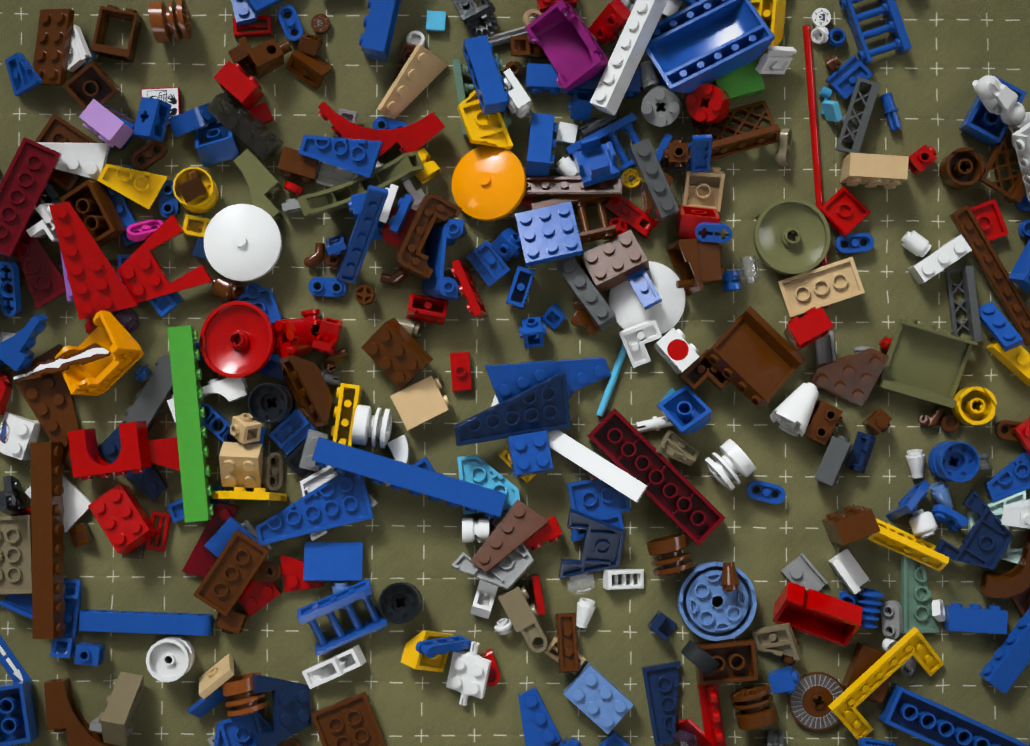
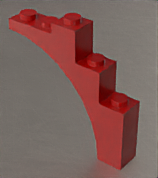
M322 102L318 106L320 109L319 115L325 121L329 120L332 123L331 129L337 136L342 135V138L383 141L384 143L379 154L380 157L396 143L400 144L398 149L402 153L418 151L445 128V125L434 112H431L420 121L405 127L377 130L362 127L348 121L336 113L326 102Z

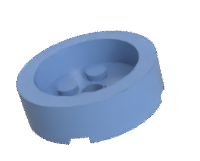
M707 561L691 568L680 581L676 595L677 609L683 622L696 635L711 641L732 639L743 633L751 624L757 608L754 586L747 575L740 569L735 567L740 583L738 590H722L720 584L723 563H726L722 561ZM720 596L723 600L719 607H715L712 604L713 597Z

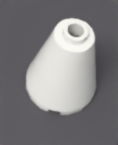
M810 382L802 383L770 414L772 422L775 423L777 421L780 424L779 428L786 433L796 437L800 434L802 437L806 432L819 395L817 387Z

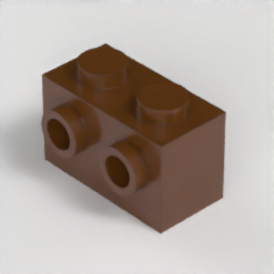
M284 146L277 169L282 172L281 175L288 178L293 176L300 177V181L309 184L311 181L316 182L322 161L298 153L299 150Z
M823 400L818 401L803 436L819 445L829 444L834 435L832 433L834 427H838L843 419L841 416L843 411Z

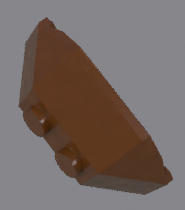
M294 355L279 359L282 374L301 411L311 421L313 427L327 425L333 397L316 363Z

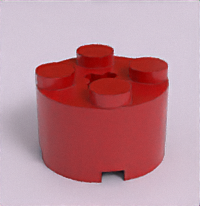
M703 83L686 97L687 110L696 121L716 124L726 118L729 112L730 97L723 88L710 83Z
M304 318L275 321L274 350L281 357L292 355L300 357L309 354L313 350L312 343L315 335L311 333L313 328L310 322Z

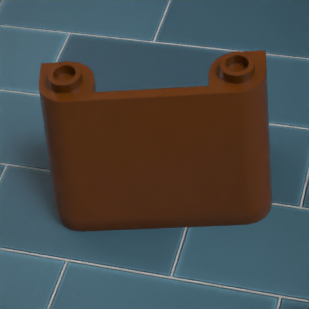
M428 194L423 197L396 255L397 262L407 273L418 279L430 278L433 269L429 268L427 264L429 257L420 252L433 224L445 222L451 216L458 217L462 210L461 207L435 194Z

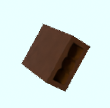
M858 642L841 685L848 688L880 659L885 652ZM893 674L865 700L875 703L876 700L883 702Z

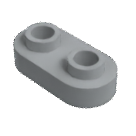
M895 600L885 601L881 606L882 633L887 639H898L903 634L902 607Z

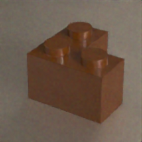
M705 349L699 355L700 357L678 377L692 390H695L706 378L718 390H722L730 382L704 356L709 349Z

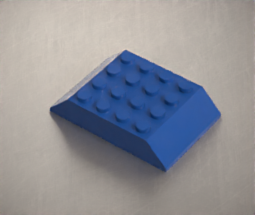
M700 0L659 21L645 52L670 91L691 93L701 84L711 83L758 59L775 39V36L750 0Z

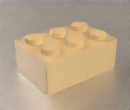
M849 153L841 161L840 183H846V186L851 187L865 184V187L868 188L882 185L885 189H895L896 186L901 185V183L908 179L909 156Z

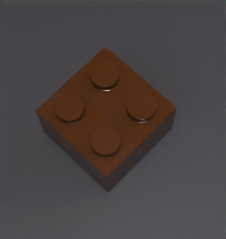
M96 60L89 62L62 85L84 110L93 99L103 106L121 91L119 86Z

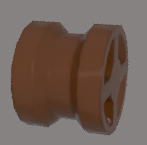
M361 285L355 291V298L362 305H370L375 300V292L371 287Z

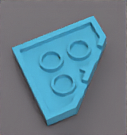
M479 456L457 457L460 480L507 494L502 510H510L517 499L520 501L519 489ZM462 506L463 515L473 514L472 512L466 511L465 506Z

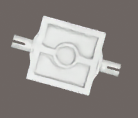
M475 641L471 642L470 652L453 651L446 684L447 688L461 693L459 704H462V706L467 705L468 696L480 699L484 697L492 662L477 654L479 643Z

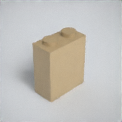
M431 375L390 396L407 431L449 411L448 406L451 404L446 395L442 396L439 390L442 386L438 378L434 379Z

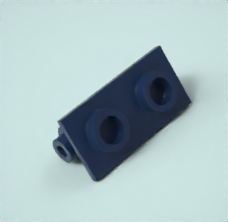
M857 432L846 468L865 473L876 437L868 433Z

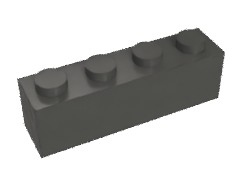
M649 139L631 145L628 150L659 222L678 214L680 209Z
M574 257L566 258L556 265L561 278L601 332L617 321L615 313Z
M167 354L158 358L155 364L157 367L153 373H149L145 380L146 385L137 392L135 396L137 400L125 412L126 418L124 420L128 423L146 421L147 432L150 431L166 405L167 400H169L173 393L170 355Z

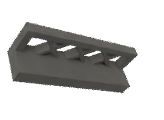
M861 77L857 78L835 148L836 151L846 154L859 153L880 83ZM860 83L869 86L868 92L864 96L859 91ZM861 101L863 104L862 111L856 114L853 105ZM855 118L858 124L856 130L851 132L847 124ZM850 137L852 141L850 149L841 147L842 140Z
M973 265L944 270L951 328L955 331L954 335H958L959 330L963 328L967 331L968 335L973 337V341L977 343L983 342ZM960 272L961 281L956 285L951 281V273ZM957 290L963 294V300L960 304L953 298V294ZM959 309L965 313V319L962 323L956 319V312Z

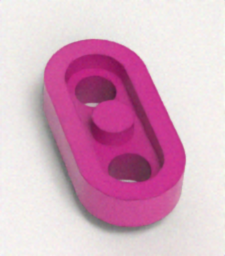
M150 219L131 224L126 229L127 238L134 242L146 240L164 222L159 219Z

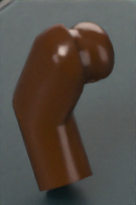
M315 243V253L304 259L306 267L315 268L323 262L324 243Z
M345 348L336 350L334 354L327 355L324 363V368L327 372H334L338 361L348 357Z

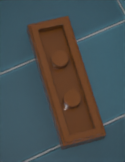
M575 613L555 614L559 673L579 672Z

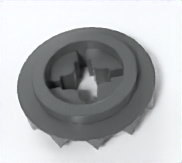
M485 14L468 23V31L474 37L484 35L489 37L497 29V19L493 14ZM479 20L485 22L486 28L481 24L479 25Z

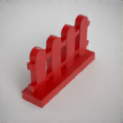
M697 682L703 731L715 741L710 746H726L718 685H699Z

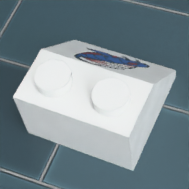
M5 411L0 425V452L20 460H30V443H36L42 427L41 424Z

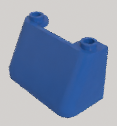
M450 219L433 224L425 245V255L429 257L427 264L429 268L433 269V272L429 279L422 280V293L424 296L449 300L450 302H459L460 292H458V283L453 278L444 277L446 244L455 245L457 238L465 236L466 227L464 220Z

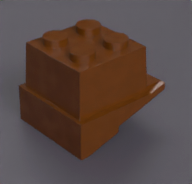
M680 239L666 247L673 268H677L681 279L676 281V287L684 288L687 296L703 291V285H710L722 280L724 269L720 263L722 249L719 243L697 241V239Z

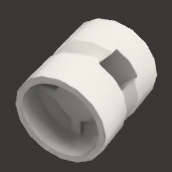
M462 518V543H473L475 540L478 543H484L490 536V518H478L477 521L473 518Z

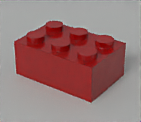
M117 484L88 505L117 553L128 555L158 533L127 485Z

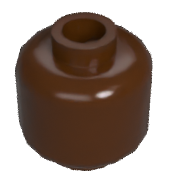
M220 275L212 283L214 295L222 300L232 302L238 299L242 293L240 281L228 279L223 275Z

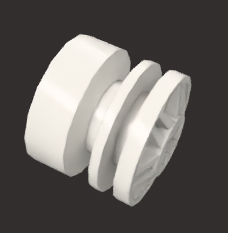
M357 405L352 429V444L365 446L368 438H371L372 447H376L378 439H380V448L385 449L392 430L391 409H385L384 416L382 417V408L378 407L375 415H372L371 406Z
M728 439L719 447L723 453L722 457L713 452L712 457L716 462L709 457L704 461L714 478L721 485L732 491L735 486L731 479L735 483L740 484L741 482L737 474L740 473L744 477H748L756 470V467L734 441Z

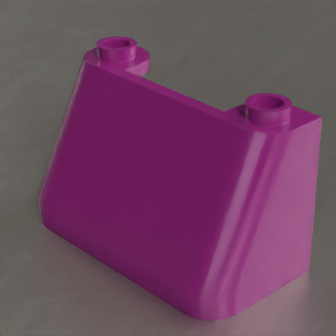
M564 0L556 2L525 27L529 33L527 35L528 39L532 44L537 43L541 46L557 71L558 80L556 82L562 90L569 91L604 72L609 61L577 11Z

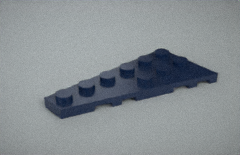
M563 371L454 425L456 445H469L506 439L509 436L571 428L566 373Z

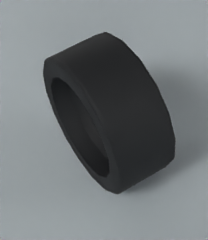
M692 640L681 651L689 661L709 676L719 665L711 655Z

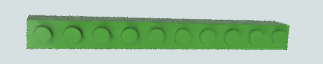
M192 325L167 327L185 523L212 520L211 516H214V505L210 504V496L213 495L212 485L208 484L211 469L210 465H207L206 457H209V448L205 446L204 439L207 438V428L203 426V419L206 417L205 408L201 406L204 392L199 384V380H202L201 368H198L197 362L200 360V351L196 349V341L199 340L198 331Z

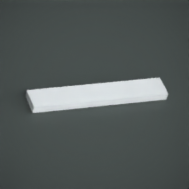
M559 430L547 432L550 448L638 503L647 489V485Z

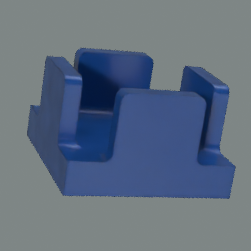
M598 136L580 141L581 151L572 153L583 187L621 176L617 165L616 153L611 141L600 145Z

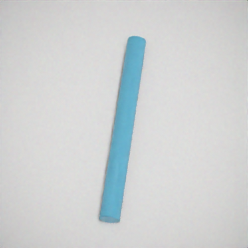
M623 343L596 415L601 417L605 414L627 353Z

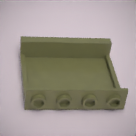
M906 317V320L899 318L887 352L889 359L876 384L885 389L955 408L957 401L954 400L957 387L972 346H977L978 343L973 341V337L961 333V336L954 335L955 331L943 328L941 331L935 329L936 326L925 322L924 325L917 324L918 320Z

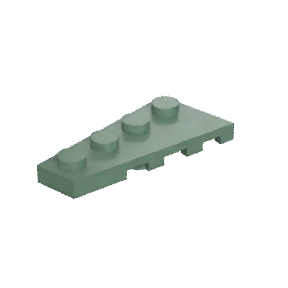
M901 554L903 633H908L913 627H916L921 633H940L939 626H937L936 620L932 616V595L926 581L928 578L925 565Z

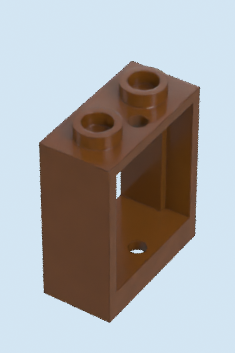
M107 5V7L100 6L91 51L97 54V56L134 63L142 17L133 9L127 8L125 11L119 10L118 7L113 5ZM109 17L133 22L127 49L104 45Z

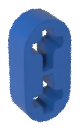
M702 222L695 227V236L702 242L726 243L730 241L733 235L730 226L725 223ZM706 228L708 232L712 233H705V236H701L699 231ZM722 229H725L728 234L721 237L719 233L715 232H722Z

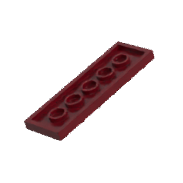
M25 137L0 184V254L9 258L12 257L62 156L61 153Z

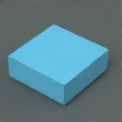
M427 11L426 31L445 32L446 12Z
M826 100L821 103L826 121L838 122L842 120L838 101Z

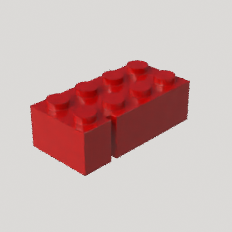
M788 581L775 602L772 621L779 624L790 622L793 629L846 647L853 638V635L861 627L863 607L816 590L808 589L807 591L805 587Z

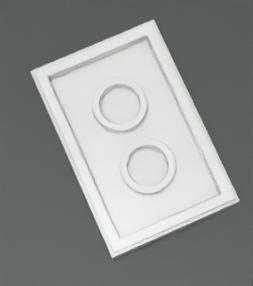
M63 474L64 532H68L90 509L88 505L92 502ZM31 486L25 491L30 498Z

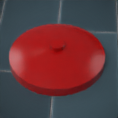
M244 301L227 302L214 309L206 318L200 332V351L204 361L214 372L228 378H246L260 371L268 363L275 347V330L269 316L261 308Z

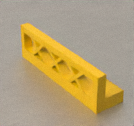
M876 518L880 531L869 535V540L939 572L948 564L949 557L934 551L936 545Z

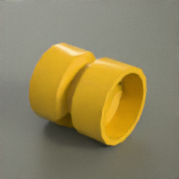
M422 148L417 153L424 169L415 176L421 184H425L434 178L441 169L435 161L430 160L431 156L427 150Z

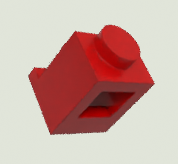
M925 144L909 156L908 167L915 176L937 160L935 149L932 146L927 147Z

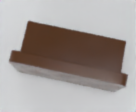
M297 49L291 54L286 69L317 90L321 86L325 75L332 71L333 66L318 55L312 56Z

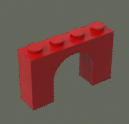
M146 421L119 424L121 451L118 458L112 464L104 461L99 454L95 429L68 431L73 478L81 477V481L92 480L93 475H98L99 479L110 477V473H115V476L127 475L129 470H132V474L143 473L144 468H151Z

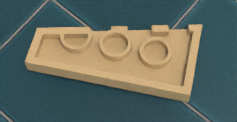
M418 43L377 109L395 119L449 64Z

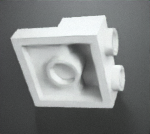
M509 68L503 72V87L509 94L507 107L512 114L515 113L521 119L530 113L531 99Z

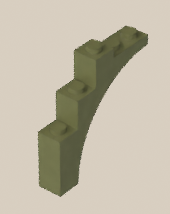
M247 148L234 160V163L243 173L249 186L252 205L266 211L278 223L283 214L273 205L268 197L277 194L281 184Z
M417 151L403 153L389 163L375 169L371 179L360 176L326 190L302 195L297 200L304 217L326 212L327 214L341 212L349 207L348 201H351V195L366 193L369 185L384 189L385 187L389 188L391 184L399 186L422 171L424 166Z

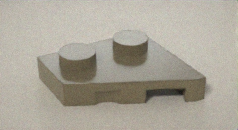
M670 429L665 433L656 449V452L689 466L695 462L699 454L695 448Z

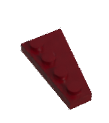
M218 502L214 510V516H211L212 520L208 521L182 572L205 578L217 557L204 544L230 516L236 519L239 506Z

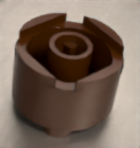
M963 147L956 149L942 159L939 173L946 187L960 190L973 185L981 178L985 170V164L982 156L978 155L975 150Z

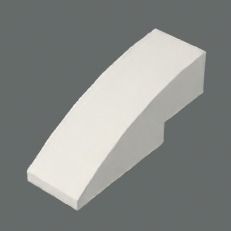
M358 644L302 671V674L309 689H312L362 666L367 661Z

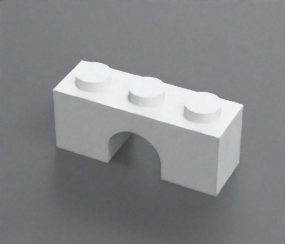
M959 235L942 245L931 255L911 266L908 271L918 285L922 284L972 251L963 236Z

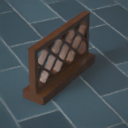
M765 100L729 109L725 118L728 121L725 125L720 123L708 124L707 130L699 128L698 125L703 124V122L692 119L696 135L711 134L715 141H712L711 160L779 142L780 128L778 124H775ZM758 108H763L764 110L762 115L756 114L753 111ZM742 113L746 116L744 120L735 117L736 114ZM749 117L758 119L755 125L747 122ZM762 121L770 124L768 127H759ZM731 122L740 124L737 130L728 127ZM713 126L722 129L719 135L710 132ZM744 126L752 129L749 132H741ZM725 131L734 134L731 137H723Z
M1007 129L1001 142L996 145L979 181L1004 196V200L1008 203H1019L1025 195L1026 189L1022 180L1017 154L1016 161L1010 162L1008 151L1015 150V148L1007 149L1006 140L1012 136L1010 134L1011 131ZM1003 153L1005 164L998 166L997 156ZM1017 163L1019 171L1016 175H1013L1011 165ZM1006 166L1008 177L1001 179L999 168ZM994 170L996 181L991 182L986 178L989 171ZM1009 180L1010 188L1008 192L1003 190L1002 181Z

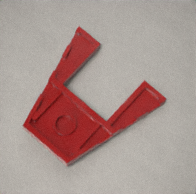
M171 215L117 269L136 303H142L213 282L205 266L200 265L170 283L152 253L154 249L184 232L175 215Z

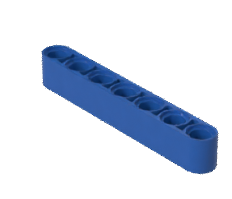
M116 610L79 611V631L212 635V614Z

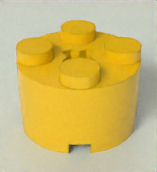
M974 386L963 388L955 394L954 400L957 402L955 408H951L960 423L964 425H983L995 416L997 401L990 390Z

